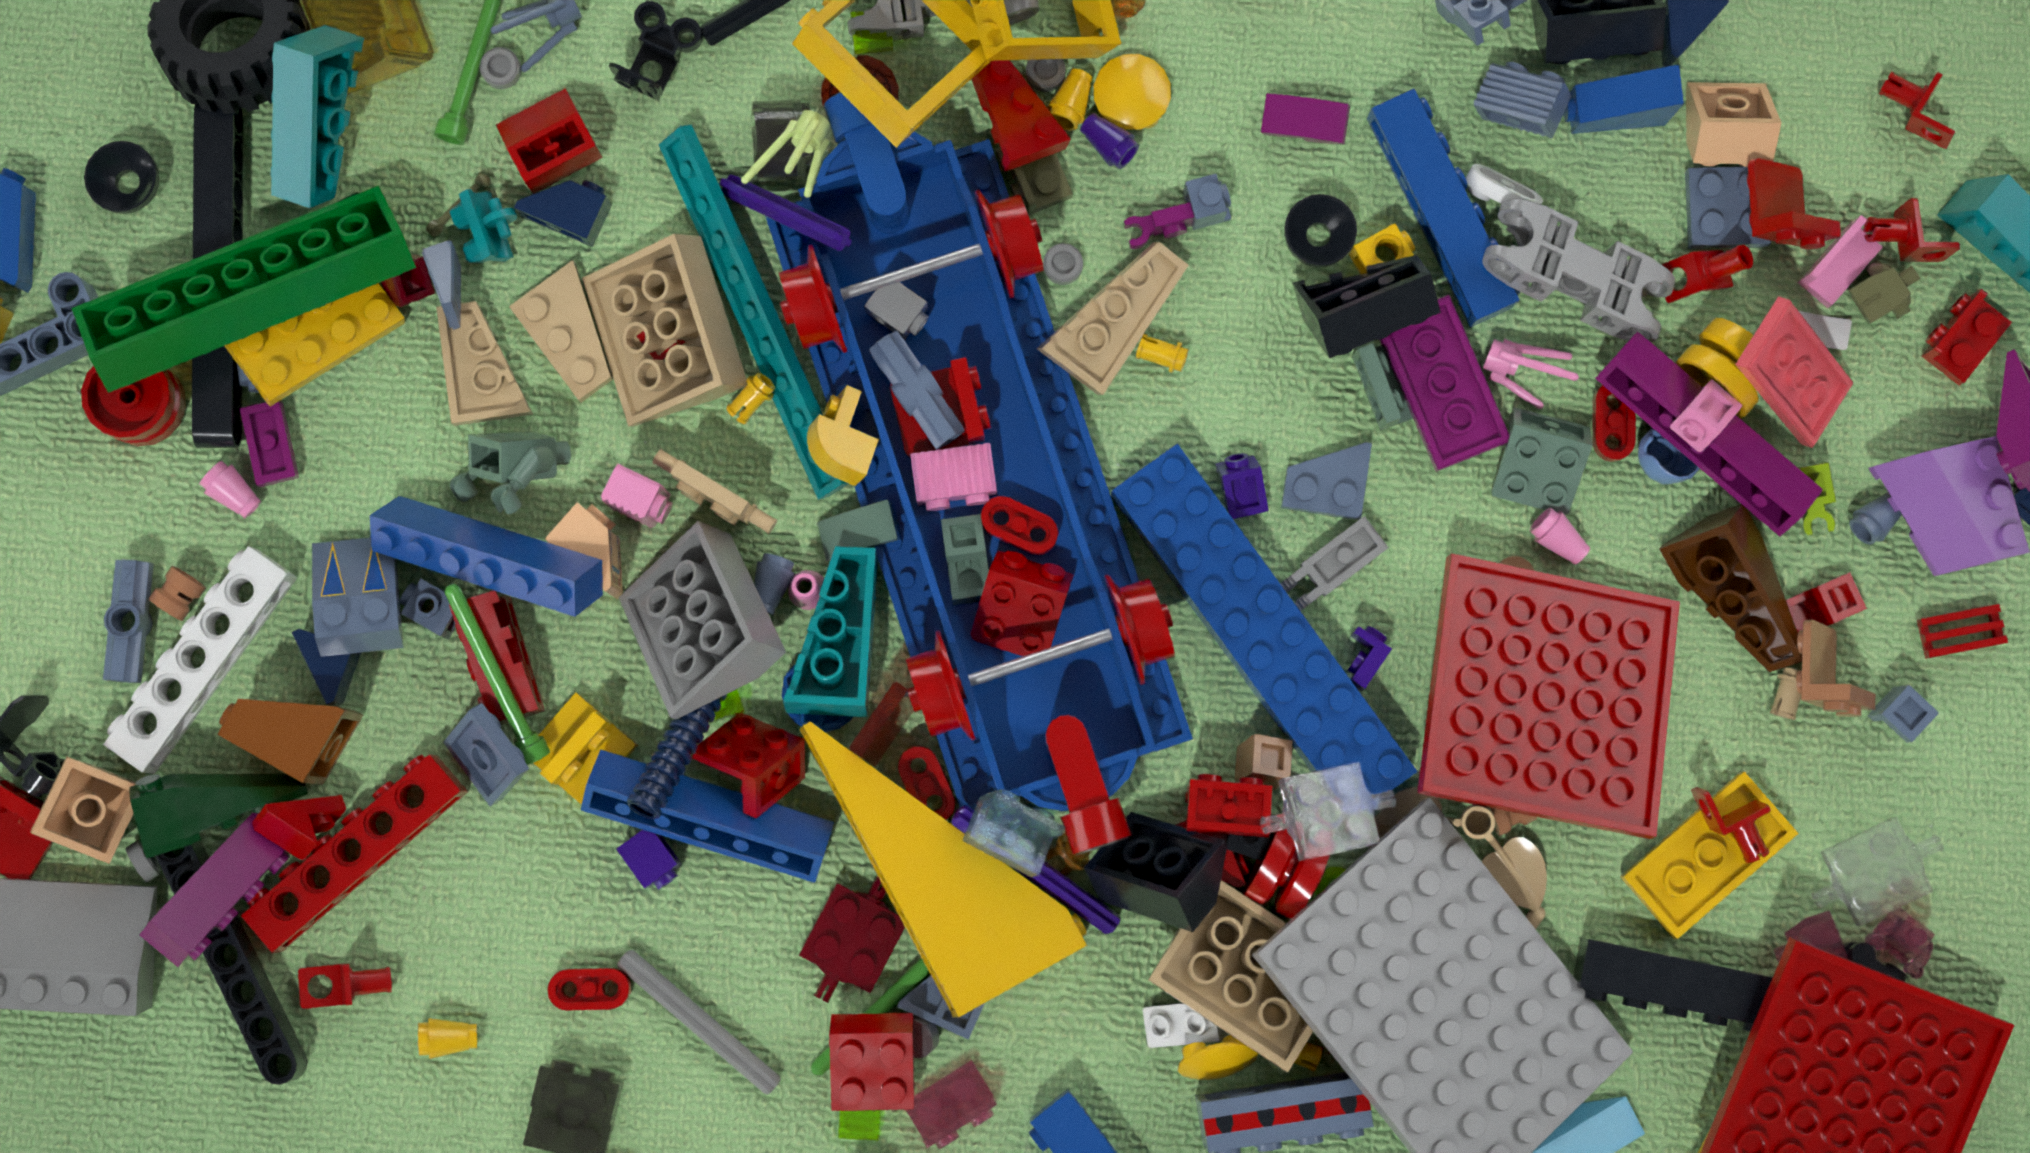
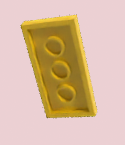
M377 283L362 291L350 294L320 308L313 309L283 323L254 333L244 339L227 344L225 348L267 404L272 406L405 323V317L380 284Z
M1745 771L1737 774L1714 794L1712 799L1721 817L1754 800L1769 805L1771 811L1755 821L1757 829L1770 851L1766 857L1763 858L1759 853L1757 855L1760 860L1746 863L1732 832L1723 836L1711 831L1698 808L1620 876L1673 939L1681 937L1799 834Z

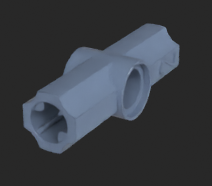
M898 331L886 335L869 348L872 358L892 384L890 388L907 414L909 416L913 415L936 450L948 445L965 432L961 422L943 399V392L927 367L924 364L920 365Z
M124 559L115 561L111 606L104 616V626L108 631L103 680L126 683H141L146 636L150 633L153 625L152 616L149 613L150 600L148 598L151 595L154 563ZM132 611L135 616V624L129 631L125 632L122 627V619L128 612Z

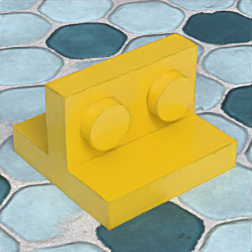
M575 692L538 735L544 737L550 753L534 762V764L542 770L540 774L551 784L559 785L582 805L586 784L600 749L628 758L638 744L580 694Z

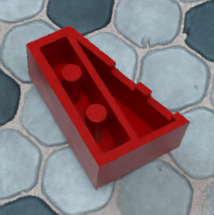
M493 590L466 599L524 717L544 712V705L511 597ZM449 604L457 634L463 643L468 657L466 663L473 681L477 682L481 696L478 697V703H483L488 712L497 717L500 725L507 724L509 722Z

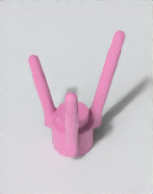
M1496 339L1493 340L1483 365V369L1491 371L1489 380L1502 384L1537 409H1542L1544 404L1506 377V374L1514 376L1518 366L1522 365L1573 381L1579 378L1577 373L1522 356L1523 354L1571 360L1572 354L1570 352L1518 344L1506 339L1503 342Z

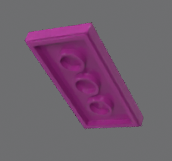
M1449 295L1438 299L1441 313L1429 317L1420 324L1407 326L1391 333L1384 339H1380L1436 472L1507 444L1509 438L1507 428Z

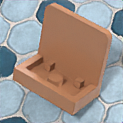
M1805 620L1803 630L1799 631L1797 638L1798 650L1802 654V670H1799L1797 673L1796 687L1801 695V700L1821 707L1823 711L1836 712V716L1860 717L1861 710H1875V693L1852 684H1836L1837 634L1835 629L1815 620Z

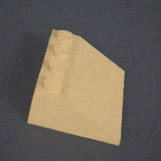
M674 233L582 278L628 427L718 399L747 385L746 375L701 236ZM643 330L646 336L644 345L636 337ZM677 340H684L686 342L683 345L671 347L664 360L653 359L649 354L655 351L660 355L676 343Z
M1221 880L1216 905L1194 932L1178 928L1148 981L1285 1072H1289L1313 1033V1030L1252 956L1286 923Z

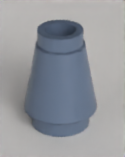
M1889 492L1854 511L1853 519L1850 520L1849 525L1853 534L1860 541L1869 545L1874 544L1876 541H1883L1901 517L1900 510L1895 512L1887 500L1891 497Z
M764 553L762 560L757 561L754 585L768 614L773 616L775 609L778 607L795 575L792 572L794 562L777 555Z

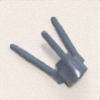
M540 0L504 12L501 17L506 21L491 27V33L497 34L545 15L552 28L560 26L561 29L521 66V71L527 72L565 36L577 30L574 21L582 18V15L574 0Z

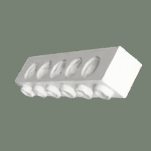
M248 546L245 551H239L231 559L228 565L230 572L221 584L216 583L204 597V603L206 604L197 617L192 616L185 622L180 630L182 637L173 650L170 648L160 656L155 666L158 670L149 682H143L136 689L131 698V701L134 703L126 714L119 715L109 726L107 734L110 736L103 745L142 773H156L298 578L260 550ZM251 582L254 588L253 596L247 602L242 603L239 599V590L243 584ZM227 615L230 622L229 628L223 635L219 636L215 631V623L220 616ZM201 647L205 652V661L199 668L195 669L191 663V656L196 649ZM177 680L181 685V694L175 701H170L167 696V689L173 681ZM153 713L157 719V726L148 735L144 731L143 722L146 716Z

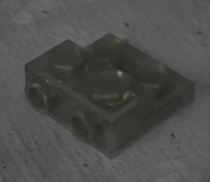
M552 1058L551 1064L545 1063L540 1065L530 1104L532 1110L523 1145L554 1153H607L624 1082L614 1080L616 1073L612 1071L591 1068L589 1074L575 1070L576 1063Z

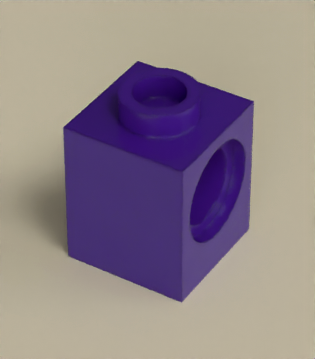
M641 830L616 849L644 889L655 885L660 890L678 877L675 869L681 866L682 863L662 835Z

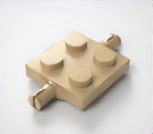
M660 449L655 455L652 463L669 472L678 481L676 488L681 491V494L699 505L703 503L704 499L712 504L710 509L733 526L736 525L738 520L747 526L749 523H752L767 532V534H770L777 523L776 518L774 519L758 509L756 504L750 505L748 501L687 465L684 460L676 459L663 451V449Z

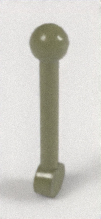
M486 174L477 175L475 184L470 188L472 192L477 193L480 189L488 188L490 185L489 176ZM460 198L438 220L429 222L426 231L431 236L436 237L443 231V225L451 218L449 211L461 202Z

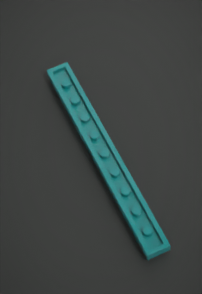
M692 124L680 126L658 144L695 228L702 238L705 250L758 368L776 387L772 392V399L817 499L829 497L849 483L825 473L817 466L810 455L807 445L808 428L819 414L823 415L696 132Z

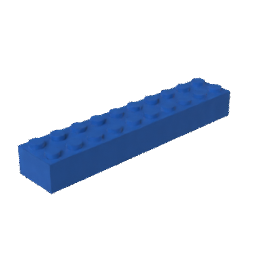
M1178 443L1112 490L1111 498L1279 729L1288 740L1293 741V748L1346 820L1355 818L1418 772Z

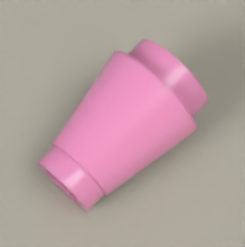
M223 461L213 466L199 483L206 489L204 494L235 513L240 514L245 519L262 502L256 497V494L232 464L227 466Z
M1550 507L1541 513L1530 527L1529 531L1535 536V542L1569 560L1573 565L1583 560L1590 550V546L1585 543V540L1562 511L1556 512Z
M804 570L795 574L788 586V595L792 603L804 610L815 609L824 577L812 570ZM803 580L812 582V589L808 593L799 592L801 589L798 585Z

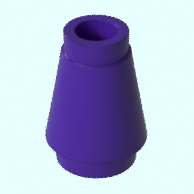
M1096 113L1091 114L1080 128V132L1085 135L1086 139L1108 166L1115 165L1118 169L1125 167L1139 149V144L1134 141L1135 137L1133 134L1099 117Z

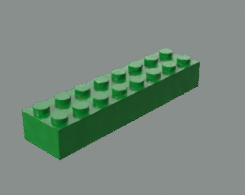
M378 185L71 309L89 358L109 393L161 371L168 370L200 355L207 354L217 348L244 339L276 324L283 323L303 313L320 308L330 302L362 291L384 280L399 276L416 268L403 233Z

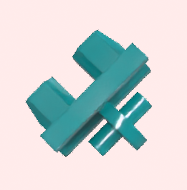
M466 189L459 193L461 202L449 212L454 225L458 229L467 230L470 228L474 238L464 243L462 248L466 260L469 263L480 264L487 261L505 262L513 258L514 256L507 238L512 236L508 224L518 218L515 209L502 208L500 199L493 198L489 191L475 193L472 192V189Z

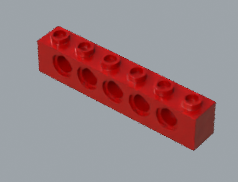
M420 754L404 767L403 770L406 774L395 784L389 781L382 785L372 795L375 799L372 804L365 810L359 807L348 814L341 821L344 828L333 837L327 834L319 839L317 845L311 851L313 854L301 864L295 861L278 876L282 881L270 891L267 888L260 890L247 903L250 908L241 917L271 953L283 952L468 793L467 789L439 756L429 754L424 757L423 754ZM418 785L424 792V800L420 806L413 808L407 801V793L413 786ZM383 812H387L393 820L391 830L385 835H382L376 828V820ZM356 839L361 845V854L357 860L352 862L345 854V847L350 840ZM320 866L326 867L330 873L329 883L324 888L318 887L314 881V873ZM290 892L297 897L299 903L297 911L292 915L286 913L283 908L284 897Z

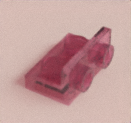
M971 1059L915 1094L914 1109L906 1111L922 1136L926 1148L936 1144L937 1148L941 1149L959 1137L956 1130L970 1122L973 1127H976L994 1115L991 1108L997 1105V1100Z

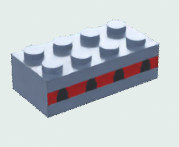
M1346 1072L1195 1095L1202 1142L1208 1153H1241L1240 1148L1250 1146L1257 1147L1258 1152L1273 1151L1282 1148V1141L1295 1140L1298 1141L1299 1145H1311L1323 1142L1322 1135L1335 1133L1339 1135L1340 1139L1355 1138L1364 1135V1128L1374 1127L1369 1100Z

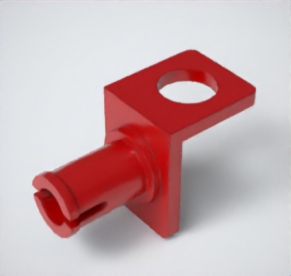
M1892 71L1888 76V80L1883 84L1879 95L1911 109L1909 113L1912 115L1907 123L1906 130L1943 149H1947L1955 131L1921 114L1937 89L1943 74L1937 72L1930 85H1925L1922 88L1896 75ZM1925 127L1937 131L1941 136L1931 133Z
M1910 198L1894 211V218L1868 217L1864 224V232H1873V234H1866L1864 236L1867 242L1898 243L1900 262H1943L1960 250L1959 242H1924L1918 198ZM1940 250V252L1926 254L1927 252Z
M1743 244L1726 252L1723 250L1695 251L1661 264L1671 273L1677 267L1682 268L1687 275L1685 287L1682 290L1674 288L1671 295L1665 297L1666 302L1674 303L1701 291L1723 290L1733 287L1731 275L1745 269H1750L1753 266L1754 260L1750 249Z
M1699 787L1691 789L1709 829L1723 836L1732 832L1746 863L1760 860L1757 855L1759 853L1763 858L1770 853L1755 824L1757 818L1771 811L1768 804L1754 800L1721 817L1707 790Z
M344 963L306 967L298 970L299 998L302 1009L336 1005L348 1006L352 1005V1000L357 995L392 992L390 967L353 971L349 964ZM319 974L327 976L332 983L330 994L322 999L312 997L308 991L310 979Z

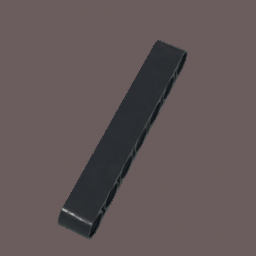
M201 840L185 846L184 851L178 857L174 856L171 851L155 856L174 895L188 881L190 875L194 871L196 872L209 859ZM237 915L222 932L215 928L209 933L207 938L212 943L203 952V955L265 1080L277 1085L297 1080L304 1074L307 1068L306 1054ZM228 944L233 945L238 953L237 961L232 966L228 965L223 958V951ZM246 980L250 981L256 990L255 997L251 1002L245 1001L241 995V986ZM263 1017L270 1019L273 1023L274 1030L269 1039L264 1038L259 1033L258 1026ZM280 1054H285L291 1060L292 1067L288 1075L281 1074L277 1069L276 1061Z

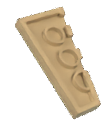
M1153 242L1046 339L1037 350L1094 393L1103 395L1189 265L1162 243Z

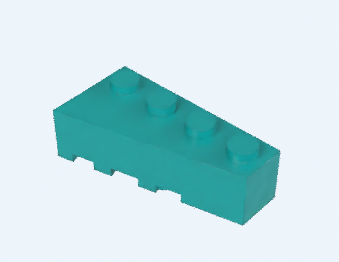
M324 25L274 43L272 54L273 91L271 95L273 103L271 130L272 166L270 170L272 196L307 208L315 207L335 198L344 147L338 145L339 136H341L345 127L349 124L351 111L344 108L348 87L356 86L358 71L352 69L355 51L362 52L364 37Z
M2009 174L1966 180L1937 216L2030 293L2029 194Z
M835 546L819 593L817 606L813 616H811L807 635L794 667L790 686L787 688L783 700L786 713L868 717L878 568L876 548Z

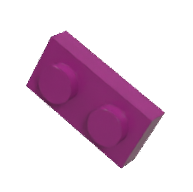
M280 400L272 406L264 402L240 408L256 485L264 487L298 479L299 474L283 402Z

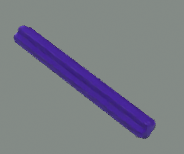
M730 174L727 179L722 178L719 185L722 186V192L725 197L834 250L842 251L845 246L850 247L852 240L849 239L850 230L751 182L743 184L741 178L736 175Z
M964 805L955 812L951 821L953 826L1104 934L1115 931L1121 917L1114 910L969 806Z

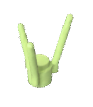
M804 110L798 121L790 120L785 131L741 178V182L747 184L782 146L793 137L791 142L796 148L789 158L784 171L786 174H790L803 152L812 153L815 150L804 190V196L806 198L811 197L823 154L830 143L825 138L831 128L829 121L815 111Z

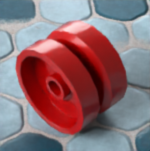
M93 366L87 372L81 388L82 408L89 422L102 433L134 446L155 445L170 437L181 424L186 410L185 390L178 376L170 369L108 393Z
M1280 816L1275 823L1263 860H1256L1244 887L1243 895L1261 905L1270 900L1279 885L1280 889L1274 904L1275 912L1292 919L1307 905L1315 893L1325 872L1334 841L1314 832L1306 837L1299 850L1296 851L1302 833L1301 824Z

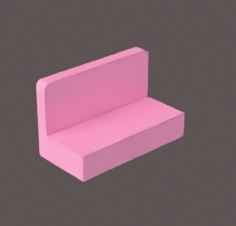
M1862 215L1847 225L1841 232V237L1833 241L1798 281L1799 285L1827 308L1837 301L1883 248L1878 242L1869 243L1865 240L1864 236L1867 233L1861 227L1866 223L1867 219Z

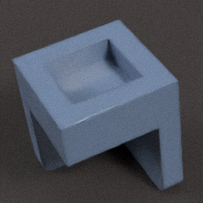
M1910 685L1893 687L1875 706V710H1872L1867 716L1873 722L1883 720L1906 743H1909L1916 739L1939 712Z

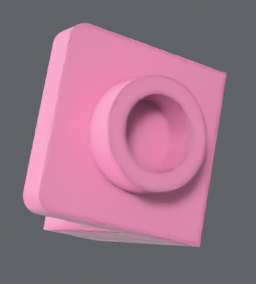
M1711 379L1687 408L1672 422L1670 428L1696 451L1702 452L1722 432L1743 405Z

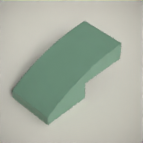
M890 500L853 509L817 522L826 561L831 560L835 546L871 548L901 540Z
M981 514L942 519L941 524L953 605L980 602L989 572Z

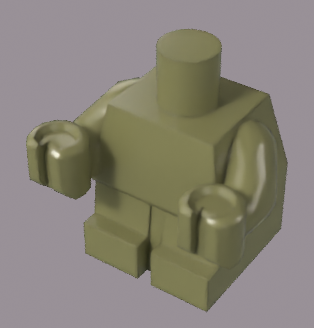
M1876 260L1865 267L1870 277L1847 291L1868 324L1891 311L1899 319L1910 312L1911 293L1907 287L1920 280V277L1913 266L1898 274L1894 267L1892 268L1888 264H1881L1879 260Z

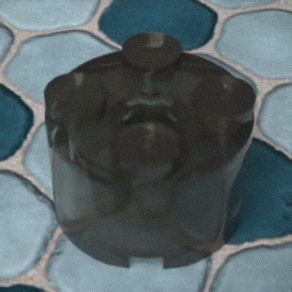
M800 99L752 101L751 116H754L755 126L752 127L754 163L785 131L790 120L798 121L804 110H810L809 103H801ZM791 137L757 173V182L805 179V176L809 174L814 156L813 152H803L790 174H786L784 171L785 166L796 148L791 142L793 138Z

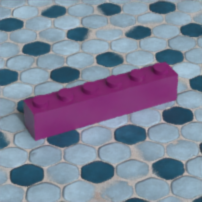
M1638 331L1595 378L1779 537L1803 517L1823 491L1820 486L1736 415L1702 452L1696 451L1670 428V425L1687 408L1703 387Z

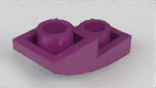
M1266 93L1261 133L1266 136L1302 138L1307 142L1345 145L1350 105L1328 100Z

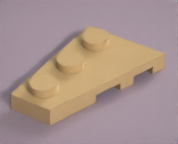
M574 260L509 306L581 403L613 380Z
M476 301L461 303V327L455 330L449 327L442 306L436 307L451 424L458 426L533 415L479 304Z

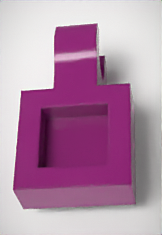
M1189 202L1153 211L1148 216H1132L1127 218L1123 224L1125 229L1138 227L1142 231V235L1139 238L1129 240L1130 249H1139L1145 246L1152 234L1154 236L1164 234V238H1173L1185 234L1187 227H1191L1193 224L1194 215Z

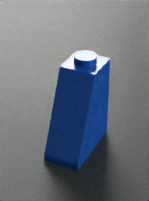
M1679 65L1577 84L1570 91L1572 96L1563 116L1565 122H1570L1571 134L1665 126L1684 105Z
M3 168L0 173V281L29 293L32 287L36 193L23 185L26 178Z

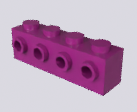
M252 812L159 910L139 934L177 967L188 956L195 961L212 943L207 938L209 933L215 927L222 932L239 913L233 907L241 899L249 903L265 885L259 879L267 871L275 875L291 857L284 849L253 829L252 822L259 813Z

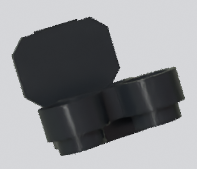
M646 1L640 4L634 13L635 23L641 32L639 41L642 47L631 69L629 70L616 63H610L609 68L615 75L614 81L619 85L659 101L679 61L678 55L680 51L689 53L698 49L702 43L703 35L699 24L691 18H680L671 26L667 25V16L663 7L657 2ZM650 16L659 18L658 24L654 27L645 25L646 19ZM686 32L693 33L694 39L690 43H683L680 41L682 34ZM655 61L661 65L662 76L658 81L654 82L640 75V68L644 63Z
M22 695L12 701L0 716V762L15 777H23L21 786L25 791L33 796L42 797L43 794L50 792L65 759L59 758L54 752L28 753L26 756L14 744L22 731L34 723L49 704V698L46 695ZM3 752L16 756L21 761V764L18 765L10 761Z

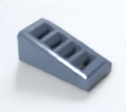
M445 241L424 248L422 255L449 327L455 330L461 327V264L453 242Z

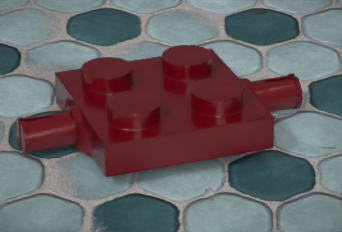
M878 876L875 878L868 894L854 892L836 882L799 952L800 957L816 964L825 973L813 995L820 999L827 985H829L822 998L827 1003L830 1002L829 1000L839 981L842 983H852L871 993L905 929L899 915L892 912L882 902L886 891L883 885L878 890L881 884Z

